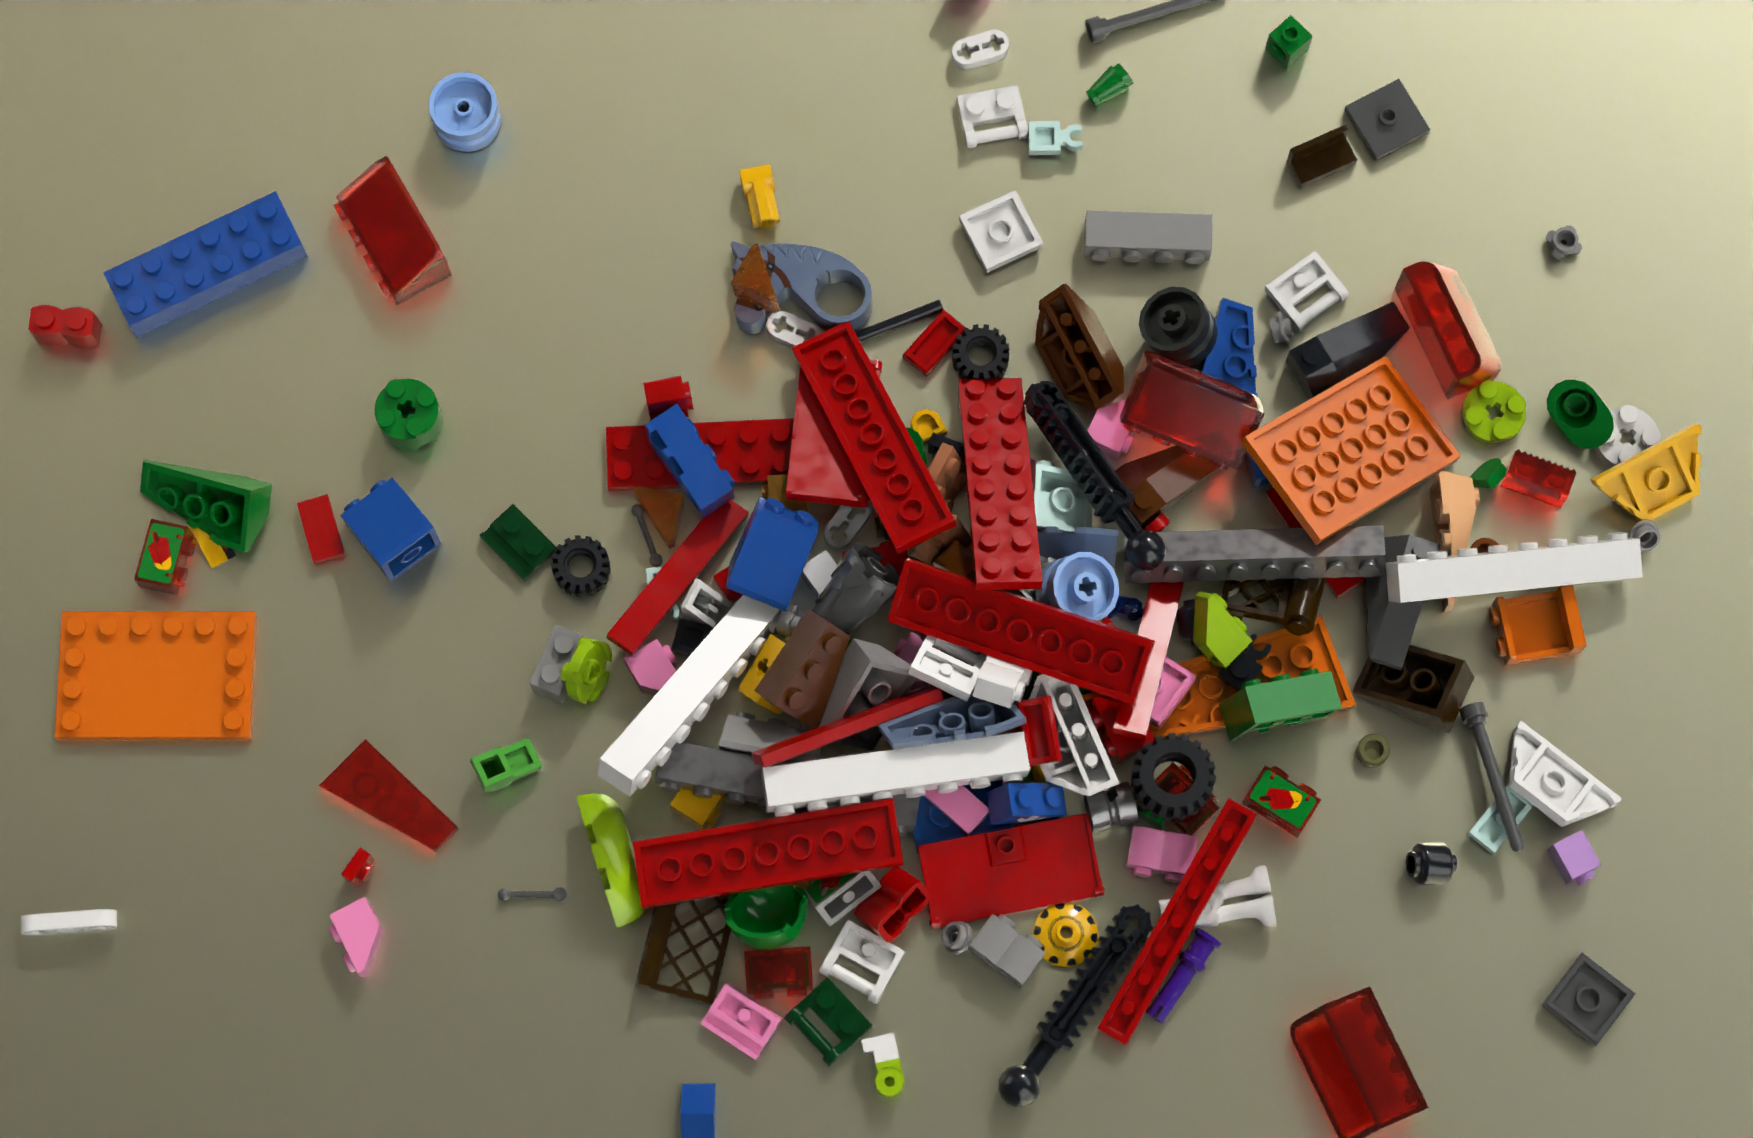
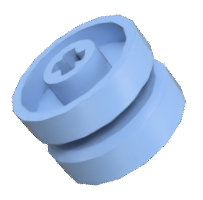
M468 72L453 73L441 79L433 88L428 102L430 117L435 132L445 145L461 152L478 151L489 145L498 135L501 126V113L496 93L490 83L481 76Z
M1077 552L1049 563L1042 570V588L1036 589V600L1038 602L1095 621L1108 616L1115 608L1119 596V582L1113 567L1103 557L1092 552Z

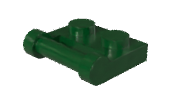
M828 977L784 1017L790 1025L794 1024L824 1056L822 1059L828 1066L837 1061L873 1027ZM809 1009L840 1040L835 1047L804 1016Z

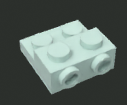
M1050 461L1035 462L1031 466L1037 530L1046 528V526H1057L1058 529L1063 530L1065 533H1071L1075 531L1076 527H1091L1093 506L1067 468L1055 467L1054 463Z

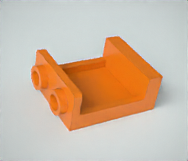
M1573 585L1560 586L1556 591L1504 599L1503 596L1496 597L1492 607H1489L1491 625L1497 627L1499 636L1495 641L1497 654L1499 657L1504 658L1505 666L1578 654L1587 646Z

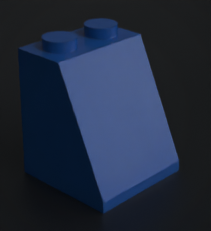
M393 477L388 481L381 480L370 489V494L362 500L355 499L344 508L345 512L340 515L346 526L390 582L441 545L433 525Z
M759 497L730 560L726 588L786 612L818 534L819 521L815 520L811 514L799 510L796 512L786 508L783 503L776 499L768 498L766 500Z

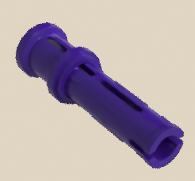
M1196 928L1194 931L1196 936L1187 950L1180 952L1178 959L1181 962L1146 1011L1153 1018L1158 1009L1162 1007L1161 1012L1155 1019L1161 1024H1164L1165 1019L1195 974L1204 972L1206 969L1204 964L1215 948L1219 949L1222 945L1216 938L1200 928Z

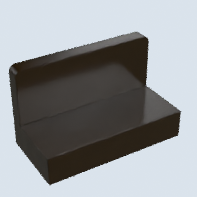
M1343 125L1290 149L1287 164L1300 188L1356 164L1357 158L1346 139L1349 132L1347 125Z

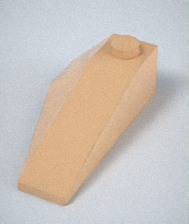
M1442 471L1437 474L1429 489L1435 543L1441 544L1439 551H1447V556L1458 555V549H1464L1468 546L1476 507L1480 505V495L1478 488H1473V479L1471 477ZM1456 597L1442 598L1443 612L1451 611Z

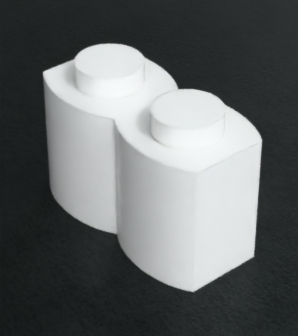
M987 656L977 676L973 697L1011 708L1014 701H1021L1025 687L1030 683L1033 671Z

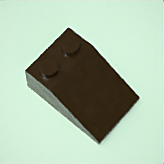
M1409 645L1401 670L1370 661L1368 656L1352 692L1417 724L1450 733L1473 682L1474 675L1465 660Z

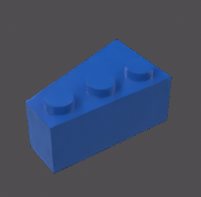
M675 404L645 424L650 446L702 518H705L734 498L732 487L736 484L726 469L721 471L715 462L717 460L715 453L708 444H703L698 436L697 428L690 419L686 418L678 404Z

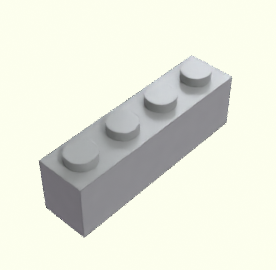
M1086 211L1084 257H1091L1095 261L1123 258L1126 262L1154 259L1158 263L1185 260L1189 264H1201L1204 261L1210 260L1212 252V215Z

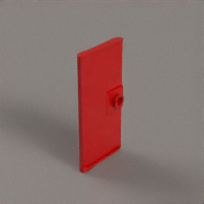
M870 360L880 378L882 362ZM800 367L785 498L794 501L867 508L869 506V497Z
M1088 813L917 845L924 886L931 893L928 901V911L930 917L929 925L932 929L947 926L951 922H968L988 918L992 914L999 916L1000 914L1004 915L1091 897H1101L1105 893L1099 873Z

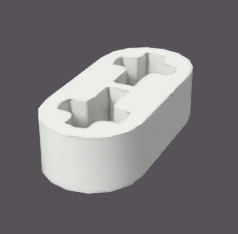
M990 30L960 39L953 45L952 61L956 67L962 70H970L1000 61L1008 53L1009 39L1005 33L999 30ZM995 40L997 44H1001L1000 50L995 51L993 47H990V41ZM962 49H966L968 53H971L969 60H965L964 56H960Z
M782 310L772 313L766 323L770 338L791 349L804 342V338L797 335L798 333L806 337L810 333H813L814 337L823 333L817 325ZM784 320L786 321V327L793 332L782 329L778 333L774 323L780 324Z
M870 501L869 506L863 508L865 514H856L852 521L849 520L852 514L851 507L840 506L824 530V539L829 548L835 551H842L852 544L871 517ZM844 524L847 525L844 531L846 539L839 538L836 542L833 541V533L831 531L835 530L838 532Z

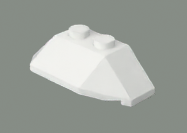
M1044 674L1039 675L1029 699L1051 696L1062 761L1040 765L1046 781L1088 797L1118 785L1119 781L1078 686Z

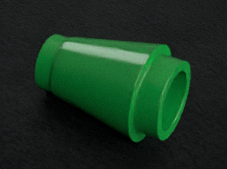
M1118 63L1114 67L1110 66L1090 89L1086 91V94L1097 107L1129 91L1128 87L1133 84V81L1122 65Z

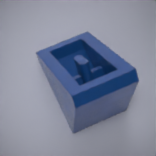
M682 1084L681 1138H716V1084Z

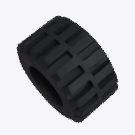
M1168 733L1166 738H1162L1161 735L1155 737L1152 743L1148 742L1143 746L1142 751L1138 753L1131 772V787L1134 789L1135 800L1139 799L1141 802L1140 807L1144 811L1148 809L1152 812L1150 816L1156 819L1158 816L1164 817V821L1171 822L1172 818L1183 821L1189 815L1193 817L1200 808L1203 809L1213 791L1216 775H1214V761L1211 762L1209 759L1211 754L1207 749L1203 751L1200 748L1201 743L1195 740L1194 743L1189 741V736L1182 734L1181 738L1175 737V733ZM1169 761L1184 765L1192 776L1191 787L1186 792L1180 794H1170L1163 791L1154 780L1153 775L1156 767Z

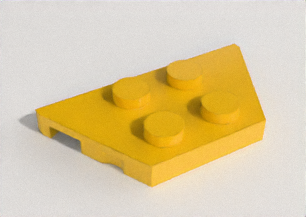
M1693 423L1590 480L1593 485L1638 521H1651L1700 494L1698 471L1701 467V454L1698 453V434H1702V427L1698 423Z

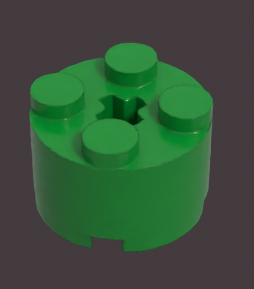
M394 379L388 382L376 399L374 408L376 421L384 437L396 448L408 451L417 450L421 446L434 441L439 435L443 423L441 408L435 393L425 383L415 379Z

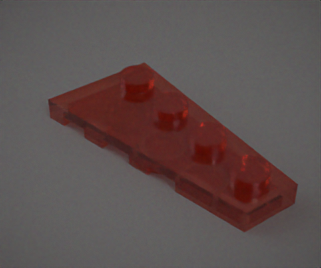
M366 739L319 785L327 792L370 814L375 819L386 823L434 852H437L459 829Z

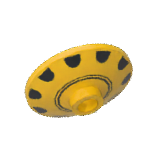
M1065 902L1048 906L1040 913L1034 924L1033 937L1043 944L1041 950L1046 953L1043 959L1057 967L1069 968L1082 964L1085 957L1090 958L1092 955L1090 950L1092 947H1096L1099 934L1095 919L1088 910L1075 903ZM1064 927L1072 930V936L1068 939L1060 935V930Z

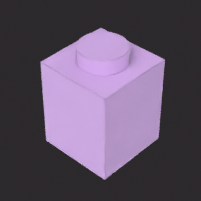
M1582 830L1553 844L1548 849L1566 885L1575 880L1578 885L1589 881L1595 877L1593 871L1601 866Z

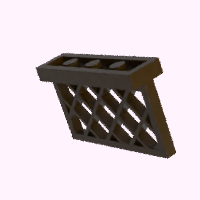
M718 896L713 897L717 905L702 914L694 900L688 901L697 917L684 925L680 924L675 915L676 906L683 902L654 907L634 987L645 990L650 989L712 1005L731 930L727 922H725L724 928L713 934L704 917L719 908L726 919L723 905L726 904L728 898L721 902ZM700 920L709 937L693 945L684 928ZM672 922H674L677 929L670 932ZM680 932L689 949L673 957L667 947L668 938ZM723 933L721 942L719 944V942L716 939V936ZM712 940L718 950L717 959L705 966L696 948ZM692 952L701 969L685 977L676 960ZM664 954H666L669 961L662 964ZM672 964L681 981L671 987L658 984L660 970ZM715 965L713 975L711 976L708 968ZM704 972L710 982L708 995L695 993L688 980ZM684 984L688 991L678 989L677 987Z

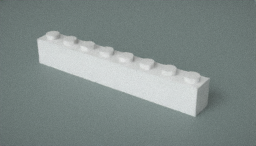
M1627 532L1608 534V540L1598 541V536L1596 535L1578 537V543L1568 544V539L1548 540V546L1538 547V542L1518 543V549L1508 550L1507 545L1488 546V552L1477 553V548L1458 549V555L1447 556V551L1428 552L1426 559H1417L1416 554L1398 555L1397 562L1386 563L1389 602L1397 603L1643 577L1640 539L1628 538Z
M743 595L603 754L599 761L598 776L629 797L637 788L643 789L652 776V770L657 765L661 767L665 764L671 755V748L676 743L681 744L684 742L691 731L690 726L696 720L700 722L706 716L710 709L709 704L714 698L719 700L725 694L729 686L728 682L733 676L738 678L743 673L748 664L747 660L752 654L755 656L759 654L770 633L774 635L777 633V623L782 610Z
M1023 731L770 766L767 768L763 767L761 777L767 813L775 812V816H786L794 814V809L805 807L808 808L809 812L827 809V804L840 803L842 807L860 804V800L873 798V801L893 798V795L906 794V798L924 796L927 790L938 789L939 793H950L957 791L958 786L971 785V789H980L990 786L992 781L1003 780V784L1019 783L1023 781L1022 777L1028 775L1030 766Z

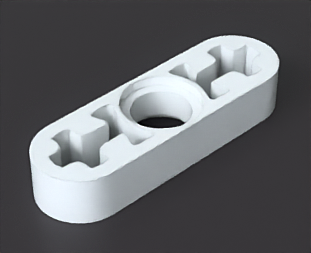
M113 909L21 916V934L23 935L102 931L117 928V910Z

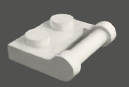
M1018 85L957 96L967 149L976 148L977 144L1018 137L1019 140L1029 138ZM1015 120V125L977 132L973 129L976 126Z
M1316 251L1309 254L1265 287L1266 293L1287 318H1291L1293 328L1298 333L1307 327L1309 321L1337 301L1342 302L1349 297L1345 286ZM1326 284L1330 288V292L1301 313L1294 307Z
M927 635L908 674L967 702L975 687L979 671L988 655L978 654L965 647Z
M847 919L825 958L819 973L826 977L829 975L869 996L868 1000L877 1004L902 960L905 951L891 943L885 942L877 935ZM842 955L879 976L876 984L874 985L836 964L839 956Z

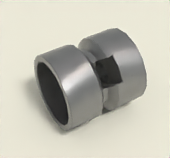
M1128 781L1109 788V791H1102L1090 797L1083 795L1086 813L1089 815L1093 833L1109 830L1113 823H1117L1120 827L1138 823L1136 803Z

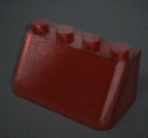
M387 156L375 161L335 196L337 203L333 206L341 221L346 219L349 221L352 228L348 230V233L356 247L360 245L364 247L367 254L362 257L370 272L372 273L377 270L382 280L377 283L386 299L392 296L394 302L398 305L452 276L438 242Z
M1426 261L1403 268L1394 289L1446 398L1450 399L1470 391L1485 380L1493 381L1501 370V360L1458 272L1451 267Z
M1144 351L1123 406L1120 422L1124 423V428L1133 433L1140 434L1143 431L1153 435L1152 438L1160 444L1170 446L1172 443L1182 447L1181 450L1189 456L1199 458L1201 455L1211 459L1210 462L1218 468L1228 470L1231 467L1238 470L1247 452L1241 441L1246 435L1258 429L1265 413L1261 400L1256 395L1155 352Z
M1370 986L1326 1003L1291 1024V1039L1339 1138H1366L1429 1108Z

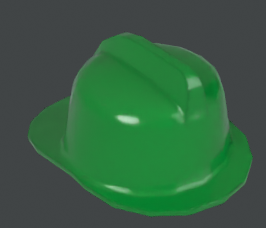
M1567 379L1557 383L1549 391L1546 400L1547 410L1551 418L1574 445L1584 449H1595L1607 442L1614 429L1613 416L1609 408L1590 385L1581 380Z

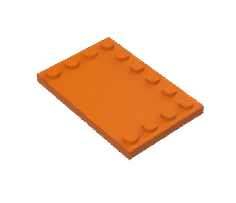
M1387 356L1246 435L1241 441V444L1315 545L1452 465L1461 457Z
M62 611L55 738L57 740H252L257 613L255 611Z

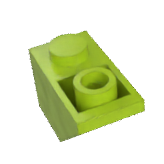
M1199 591L1195 596L1193 642L1213 665L1226 668L1252 642V639L1246 633L1248 630L1246 625L1236 616L1232 617L1226 610L1228 605L1221 596L1216 593L1210 594Z

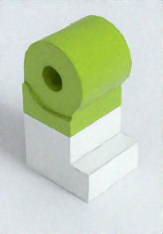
M894 1032L862 1039L861 1044L864 1055L873 1053L877 1070L875 1079L877 1092L886 1098L898 1096L904 1087V1076Z

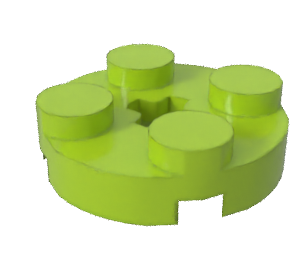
M1492 380L1483 381L1468 393L1462 404L1461 415L1468 434L1478 442L1487 445H1497L1498 443L1512 440L1518 435L1525 423L1526 400L1515 388L1506 383ZM1493 406L1498 407L1502 418L1496 416L1494 420L1489 419V412L1485 409L1487 407L1492 408Z
M582 637L577 644L570 663L567 662L563 666L561 680L566 682V691L572 700L587 704L586 700L595 701L605 689L611 673L605 671L607 661L612 662V650L606 642Z

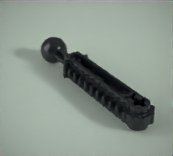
M1050 381L1031 384L1025 393L1026 397L1023 401L1025 409L1095 509L1094 515L1100 517L1104 524L1114 521L1117 523L1128 539L1125 553L1130 564L1140 570H1153L1158 567L1165 558L1167 548L1163 538L1155 531L1142 530L1129 511L1130 506L1135 501L1132 497L1134 491L1126 488L1062 395L1060 388Z
M1136 904L1135 906L1122 907L1118 915L1113 917L1114 927L1108 925L1105 929L1109 938L1100 936L1097 940L1102 949L1092 947L1090 953L1094 959L1085 957L1082 961L1087 970L1078 968L1075 971L1079 981L1070 979L1067 983L1072 991L1062 990L1060 996L1064 1002L1055 1000L1052 1006L1056 1013L1047 1011L1044 1015L1049 1023L1040 1021L1036 1026L1041 1035L1037 1039L1038 1043L1024 1063L1008 1067L1001 1074L998 1090L1006 1103L1014 1107H1025L1037 1099L1040 1092V1080L1038 1078L1054 1053H1057L1060 1048L1070 1051L1074 1045L1068 1037L1078 1039L1081 1036L1076 1026L1085 1028L1088 1023L1083 1016L1093 1017L1095 1012L1091 1005L1100 1007L1103 1003L1098 994L1107 996L1110 993L1106 983L1115 985L1118 981L1113 973L1123 974L1125 968L1121 962L1130 964L1133 958L1129 951L1138 953L1140 947L1137 943L1140 941L1145 942L1148 939L1147 935L1153 930L1150 912H1146L1140 908V905ZM1136 918L1139 921L1137 923L1139 929L1135 928L1126 937L1122 933L1128 927V921Z

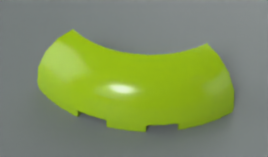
M590 793L576 796L598 870L605 868V870L599 871L616 928L636 920L646 910V908L643 909L641 907L634 849L623 812L618 803L607 795Z

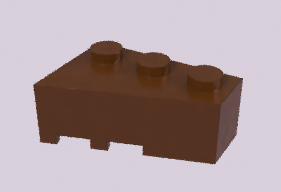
M808 609L754 691L812 729L818 728L851 636Z

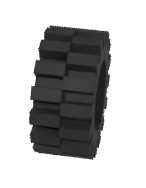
M978 324L973 325L971 330L968 327L965 328L963 334H959L956 337V343L953 345L952 361L954 362L955 372H959L960 378H983L984 381H988L989 378H1001L1003 371L1006 372L1009 362L1010 348L1009 344H1006V337L1003 334L1000 336L999 330L995 327L993 331L990 330L989 325L984 324L983 328H979ZM975 345H986L992 350L993 358L991 362L983 366L971 362L968 353Z
M576 535L574 540H570V538L565 539V544H559L556 547V554L553 553L552 555L553 563H551L554 578L561 589H565V592L569 595L574 593L576 597H582V594H587V597L592 596L593 591L597 590L599 592L602 590V584H607L609 580L608 574L611 573L607 551L598 540L593 541L589 536L583 539L580 535ZM578 555L588 556L594 564L592 572L585 577H575L569 571L570 561Z

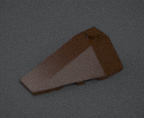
M1214 431L1125 463L1116 469L1115 472L1126 488L1134 491L1132 497L1135 501L1130 506L1129 511L1143 530L1162 512L1168 511L1234 459L1237 454L1218 431Z

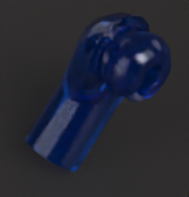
M1118 596L1115 608L1107 617L1111 619L1120 613L1127 614L1128 618L1132 621H1137L1143 615L1142 602L1134 597Z

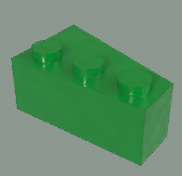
M1311 669L1300 673V677L1290 678L1289 674H1283L1271 678V682L1261 683L1260 679L1243 683L1241 690L1219 704L1229 742L1239 740L1240 736L1249 731L1258 730L1259 734L1269 732L1270 727L1286 724L1290 727L1329 717L1340 710L1342 706L1332 671L1319 673L1318 669Z

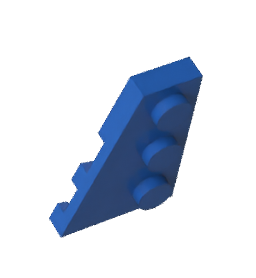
M1222 298L1215 317L1218 328L1217 341L1211 353L1203 360L1196 388L1256 407L1258 405V393H1256L1255 378L1257 377L1256 365H1254L1253 346L1255 345L1253 307Z

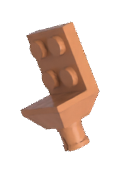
M942 442L928 470L950 512H952L953 501L959 490H963L966 486L965 465L955 448ZM952 514L957 526L914 546L908 558L932 566L940 550L944 551L954 540L965 546H970L971 537L958 516Z

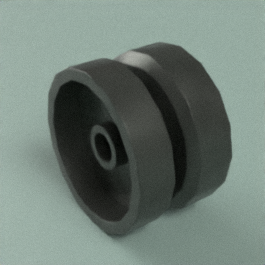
M1169 287L1158 291L1147 300L1140 312L1139 328L1142 337L1160 361L1171 367L1187 368L1200 363L1211 353L1216 344L1218 328L1215 318L1202 299L1194 291L1185 287Z

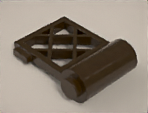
M1326 578L1285 579V583L1275 588H1272L1266 579L1246 580L1244 582L1225 580L1221 597L1227 603L1229 597L1240 592L1247 600V602L1241 605L1227 603L1228 607L1226 610L1232 617L1236 616L1241 621L1243 617L1282 624L1291 634L1301 636L1309 634L1314 629ZM1259 583L1266 592L1254 598L1247 588ZM1272 598L1278 606V611L1264 610L1259 604Z

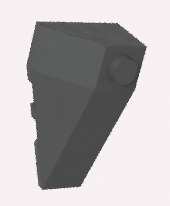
M1410 534L1384 537L1386 553L1385 576L1364 577L1366 579L1365 599L1368 607L1369 623L1367 628L1370 661L1401 670L1423 601L1389 602L1386 563L1397 562L1398 555L1416 554L1417 559H1426L1428 552L1439 551L1441 545Z

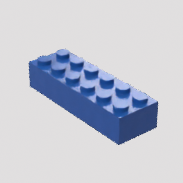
M275 191L103 273L130 329L138 338L308 256Z

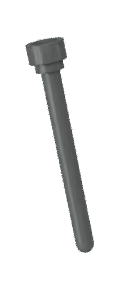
M1172 0L1108 20L1105 17L1100 19L1098 16L1086 19L1085 27L1089 40L1093 44L1105 40V36H1109L1111 31L1215 0Z
M1483 702L1471 703L1462 707L1459 712L1463 724H1466L1473 731L1511 849L1519 852L1524 848V843L1485 728L1488 713Z

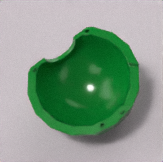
M798 883L731 894L724 907L727 925L738 940L756 949L773 950L792 942L800 933L807 915L808 896Z

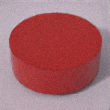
M1162 512L1143 530L1161 532L1170 523V520Z

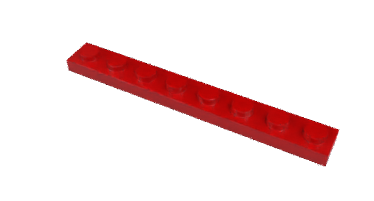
M1230 798L1227 799L1097 1029L1125 1045L1129 1043L1258 814Z

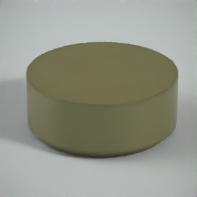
M1378 734L1364 736L1356 748L1358 760L1364 766L1370 768L1383 765L1390 754L1388 741Z

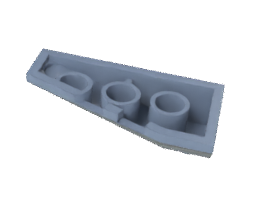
M1046 526V528L1039 529V532H1037L1040 555L1047 559L1052 557L1058 560L1077 552H1092L1103 557L1114 569L1119 530L1076 527L1074 532L1065 533L1063 530L1058 529L1057 526Z
M973 689L967 702L954 696L878 725V728L891 747L897 749L994 736L1025 724L1026 717L1014 703L1011 708H1007L973 697Z

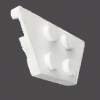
M1520 721L1513 729L1509 787L1561 827L1611 809L1622 799L1524 722Z

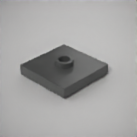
M1400 79L1346 105L1344 109L1375 161L1430 132L1429 126Z
M1582 952L1541 1005L1595 1047L1636 993Z

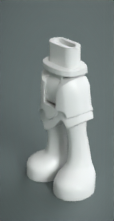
M1266 865L1255 867L1251 875L1244 879L1224 884V879L1221 880L1194 928L1217 926L1222 922L1244 918H1257L1265 927L1277 926L1272 895L1222 906L1225 899L1232 897L1271 894ZM1170 899L1159 900L1161 915Z

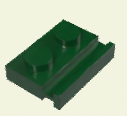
M514 504L490 524V527L484 533L482 532L479 535L524 582L533 572H536L549 560L553 553L557 552L556 546Z

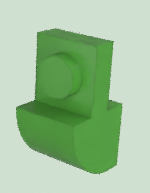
M529 738L504 748L499 746L470 759V763L485 792H494L509 787L511 782L537 772L542 768V764Z

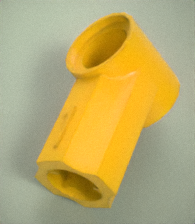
M770 163L739 169L744 197H747L753 227L766 229L780 223L773 192L775 191Z

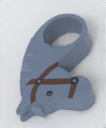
M731 242L732 253L736 258L732 267L733 277L738 279L740 286L734 311L737 325L741 331L748 334H757L762 331L767 323V314L777 310L788 299L794 301L825 331L845 322H850L853 330L857 331L870 318L873 302L869 280L852 262L842 256L822 248L807 245L768 244L750 248L738 242ZM838 282L853 284L864 294V301L860 308L850 315L841 317L829 315L817 305L819 290L824 285Z

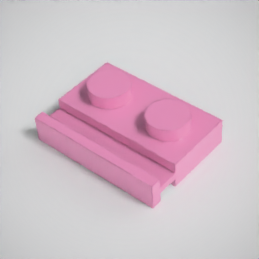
M727 982L700 1024L756 1060L783 1018Z

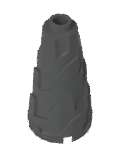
M854 543L831 574L832 579L815 600L816 605L812 611L849 635L867 617L874 615L895 595L900 575L890 563L884 567L879 562L883 557L866 545Z

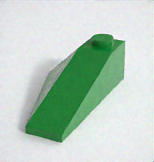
M148 460L143 461L140 486L142 494L167 511H174L187 520L186 524L194 529L199 528L210 535L209 539L217 545L242 552L249 551L269 515L271 483L245 476Z

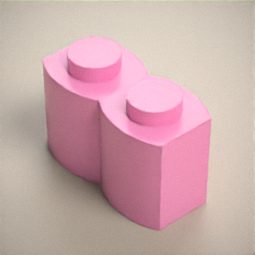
M1133 826L1126 869L1132 870V875L1137 877L1151 878L1152 874H1160L1165 876V881L1180 884L1195 857L1198 837Z

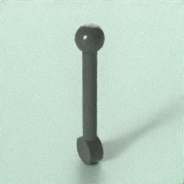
M635 504L631 508V513L637 517L651 554L650 563L654 567H659L663 562L662 556L656 552L642 515L644 512L643 507Z
M558 887L554 891H509L503 888L498 892V898L501 901H507L509 898L552 897L557 901H563L567 896L566 890L562 887Z

